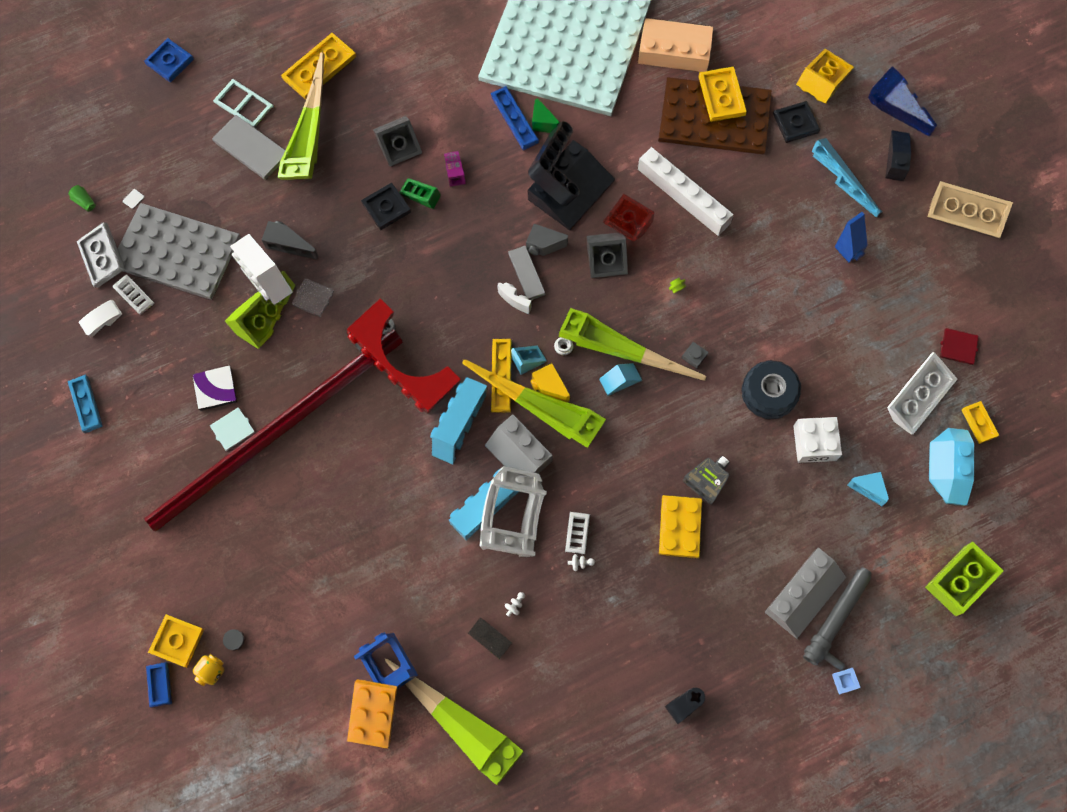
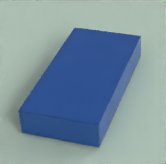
M164 662L146 666L149 707L153 708L172 704L169 663Z

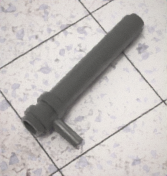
M862 567L856 571L819 632L810 640V646L808 645L805 648L803 658L809 663L817 666L819 662L822 663L825 659L840 671L845 667V664L830 654L829 650L832 647V641L871 580L872 573L866 568Z

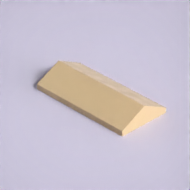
M940 181L932 199L928 217L1000 238L1013 202Z

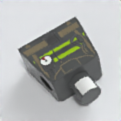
M720 456L716 462L707 458L686 474L682 482L712 505L729 477L725 469L730 462L723 456Z

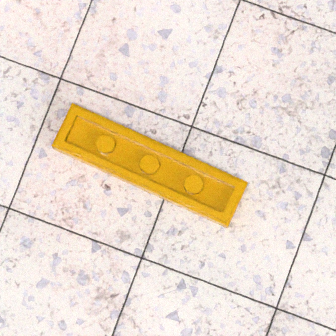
M493 339L492 373L511 381L512 341L511 339ZM492 385L491 412H511V398Z

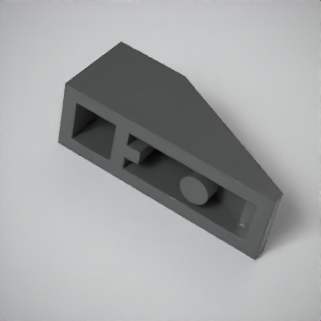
M268 221L262 237L265 248L318 260L319 256L316 249L287 225L280 221Z

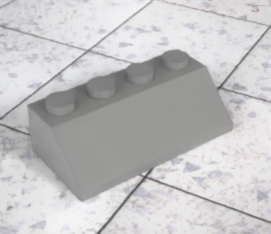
M818 547L766 609L765 613L797 639L845 580L846 576L835 560Z

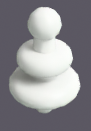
M576 554L573 555L572 561H568V565H573L574 571L578 570V566L584 569L586 565L593 566L595 564L594 559L585 560L584 556H581L580 560H578Z
M523 592L518 594L517 599H511L512 605L505 604V608L509 610L506 615L509 617L512 613L519 615L520 612L516 608L522 607L520 602L525 598Z

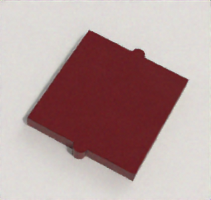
M945 328L943 340L940 342L942 345L940 357L973 365L976 352L978 351L977 343L979 336Z

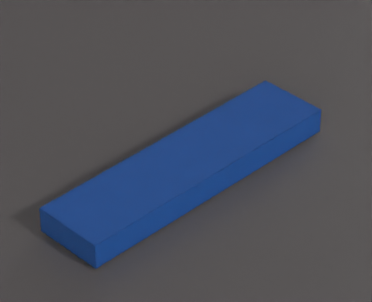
M507 86L492 92L491 97L522 150L538 144L537 136Z

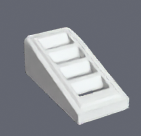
M125 275L113 285V288L139 315L143 314L154 304L128 275ZM135 288V290H133L128 296H126V294H128L132 289ZM138 294H140V296H138L134 301H131V300L134 299ZM143 299L146 300V301H144L139 307L136 306V305L139 304Z
M570 512L565 552L585 554L590 514ZM573 518L583 519L585 521L584 523H576L573 522ZM572 526H575V527H583L584 530H583V531L572 530ZM571 534L582 535L583 539L571 538ZM570 542L582 543V547L570 546Z

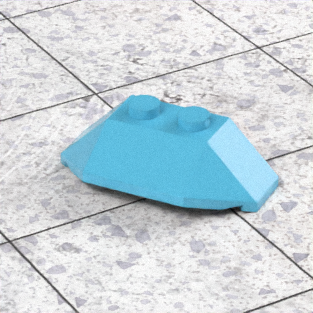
M948 428L930 442L929 481L942 496L946 504L963 506L968 504L974 482V441L968 430Z

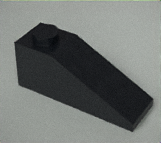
M892 130L885 178L904 181L910 168V133Z

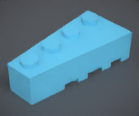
M468 377L465 378L463 383H459L455 398L451 397L447 412L442 413L439 419V426L434 427L430 436L432 438V456L450 464L454 463L456 459L455 450H460L465 436L464 432H469L473 422L472 416H477L487 393V385Z

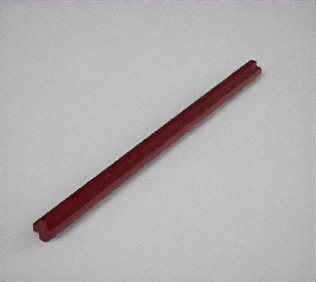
M394 329L382 337L381 344L385 356L403 343V340ZM363 353L359 354L145 517L144 520L153 531L159 530L374 365L375 361L371 357L367 358Z

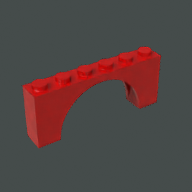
M380 298L347 328V338L354 345L357 343L362 348L361 352L367 358L371 357L375 361L374 365L381 372L384 370L389 375L387 378L394 385L398 384L402 388L401 392L408 399L411 397L416 402L414 405L419 411H425L428 414L460 383L461 379L448 366L438 373L424 377L409 376L395 369L385 357L381 344L383 331L387 323L394 316V311Z

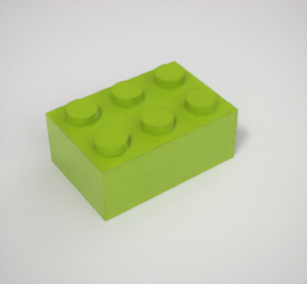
M972 541L964 546L925 588L956 617L963 614L1004 570Z

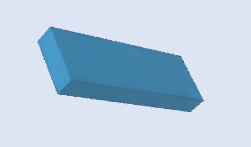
M83 375L68 381L82 432L87 433L103 427L88 376Z

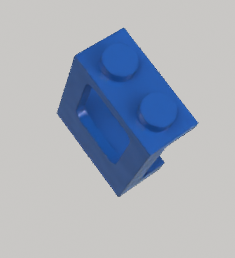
M383 632L374 638L375 642L363 645L358 649L359 653L354 656L355 660H362L373 682L397 686V690L418 676L394 633L386 634ZM389 643L401 666L387 677H384L372 658V653L384 644Z

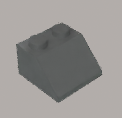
M406 116L373 129L389 166L422 153L411 122Z
M623 232L586 236L591 278L628 274L626 238Z

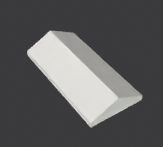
M935 352L930 354L887 407L892 420L910 434L916 432L957 380L955 375Z

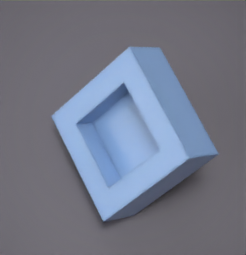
M853 668L832 674L839 694L860 688Z

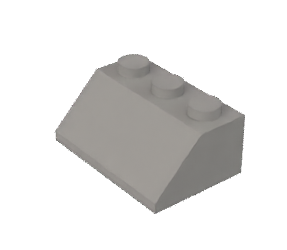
M513 414L496 429L485 444L489 451L504 466L539 474L552 462V454Z

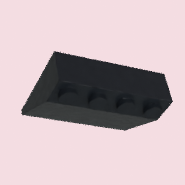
M574 140L561 153L554 166L577 185L580 194L569 205L563 206L536 182L528 189V200L569 231L615 181V178L586 148Z

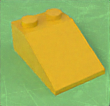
M824 49L805 68L796 85L804 92L813 95L818 101L826 104L853 70L854 66L829 50Z

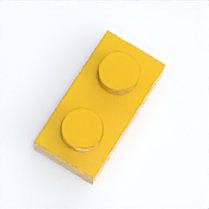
M981 401L962 409L979 444L999 436Z

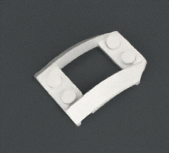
M503 466L492 479L482 516L480 547L483 550L491 549L518 554L519 557L535 556L534 541L537 535L539 513L544 496L547 493L541 485L542 480L539 474ZM500 487L529 493L521 533L492 528L494 509Z

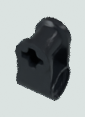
M691 688L672 700L665 708L675 722L679 724L704 703L705 694L700 688ZM692 692L694 694L699 693L698 703L690 700Z

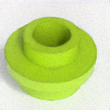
M680 277L670 282L669 290H672L673 294L686 287V280H681Z

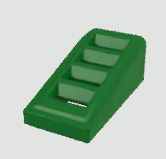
M410 178L406 180L399 192L401 195L431 209H434L441 197L436 187Z

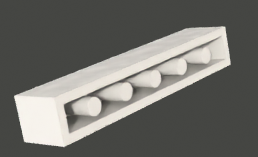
M652 147L639 158L638 170L717 236L731 224L733 214Z

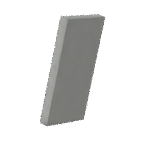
M237 115L212 138L214 143L264 180L280 166V160L285 152L283 148Z

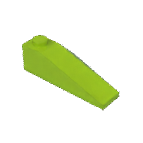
M282 271V276L293 291L295 284L285 271ZM258 291L238 307L225 322L237 336L258 349L271 337L274 331L273 327L276 321H279L283 306L287 304L291 294L274 305L270 299L266 301Z

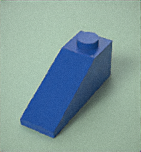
M863 212L847 222L835 245V248L848 263L854 259L857 261L865 254L864 250L868 245L865 214Z

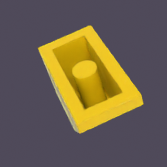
M553 364L532 373V380L530 382L535 391L538 390L539 393L565 402L570 401V395Z

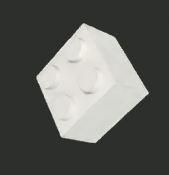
M837 417L807 418L796 421L794 424V435L798 463L837 461L840 458L842 451Z

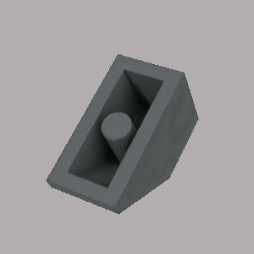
M534 224L526 241L527 251L533 255L545 256L567 247L568 235Z

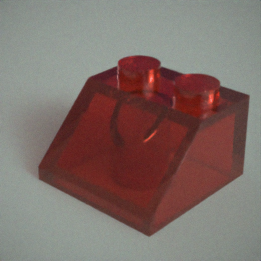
M623 194L603 223L632 241H636L645 234L653 223L654 211Z

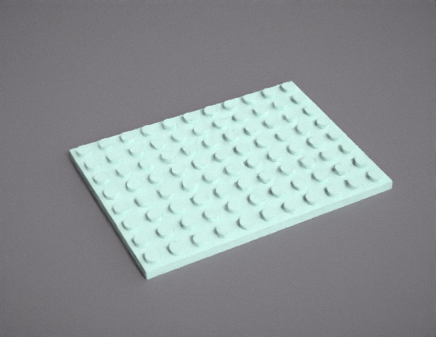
M508 0L478 76L479 81L501 87L507 86L508 89L612 116L652 0Z

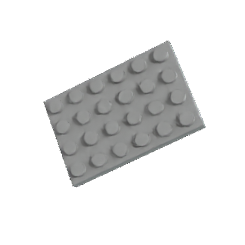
M140 203L118 247V252L125 268L123 272L212 300L232 257V253H234L230 246L239 241L241 237L238 233Z

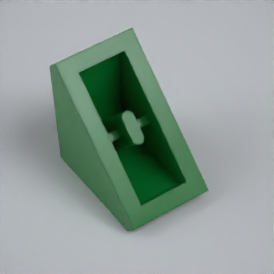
M537 98L534 103L532 130L551 133L560 122Z

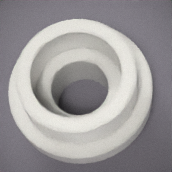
M560 337L555 342V351L560 355H568L573 350V342ZM565 344L567 348L562 349L560 346Z

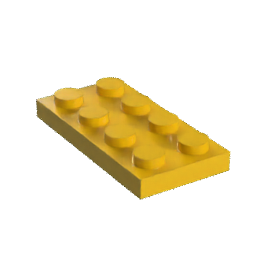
M333 33L328 35L281 75L282 79L305 100L307 99L321 52L325 54L323 85L356 58V53Z

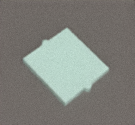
M239 407L210 425L217 436L216 440L221 442L226 451L255 433L249 424V419L245 418Z

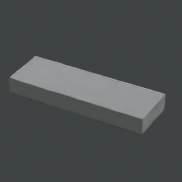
M526 246L508 251L525 296L529 300L544 296L545 291Z

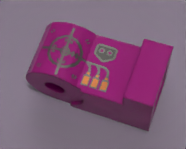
M459 152L444 153L450 187L466 184ZM459 177H461V178H460L459 180H457V181L452 180V179H454V178H459Z

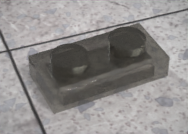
M481 617L468 632V635L499 660L512 645L511 641Z

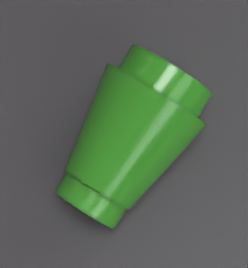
M76 185L70 189L68 193L70 200L88 212L95 208L96 204L84 187Z

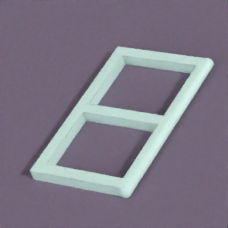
M234 79L213 100L214 103L234 116H239L254 128L274 107L273 104ZM235 84L247 92L248 95L233 110L220 100ZM252 97H255L266 104L267 107L251 122L239 114V111Z

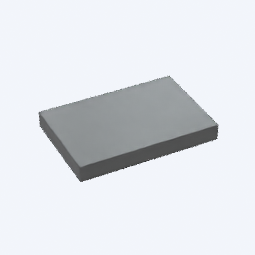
M103 222L77 241L93 287H100L125 270L107 223Z

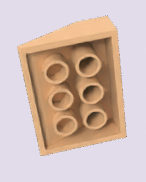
M645 18L638 64L705 72L709 64L713 27Z

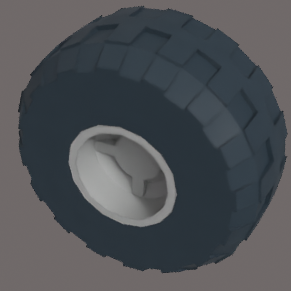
M772 360L760 362L751 368L745 376L741 391L742 398L747 408L758 417L778 419L789 414L797 405L801 395V383L797 373L783 362Z

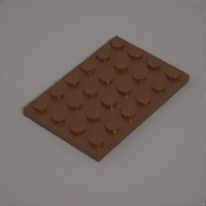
M667 77L658 141L764 155L772 90L739 86L746 108V115L711 122L700 81Z

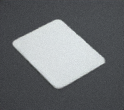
M133 189L123 202L133 209L144 196L136 189Z

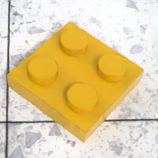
M166 614L148 653L187 668L205 629Z

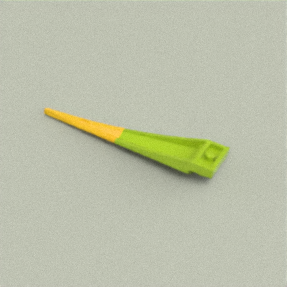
M463 360L465 366L569 440L573 438L587 448L606 421L605 418L590 409L531 390L498 376L468 360Z

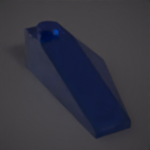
M892 66L873 86L868 96L870 102L888 115L927 136H931L937 124L926 108L920 107L917 102L918 96L916 93L912 94L906 86L909 84L907 80Z

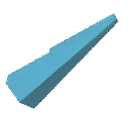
M827 138L816 141L812 150L814 153L813 157L838 177L835 183L877 217L882 211Z

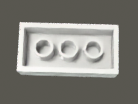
M249 234L230 246L234 251L232 253L233 258L239 263L241 270L266 301L270 299L275 305L293 293L275 263Z

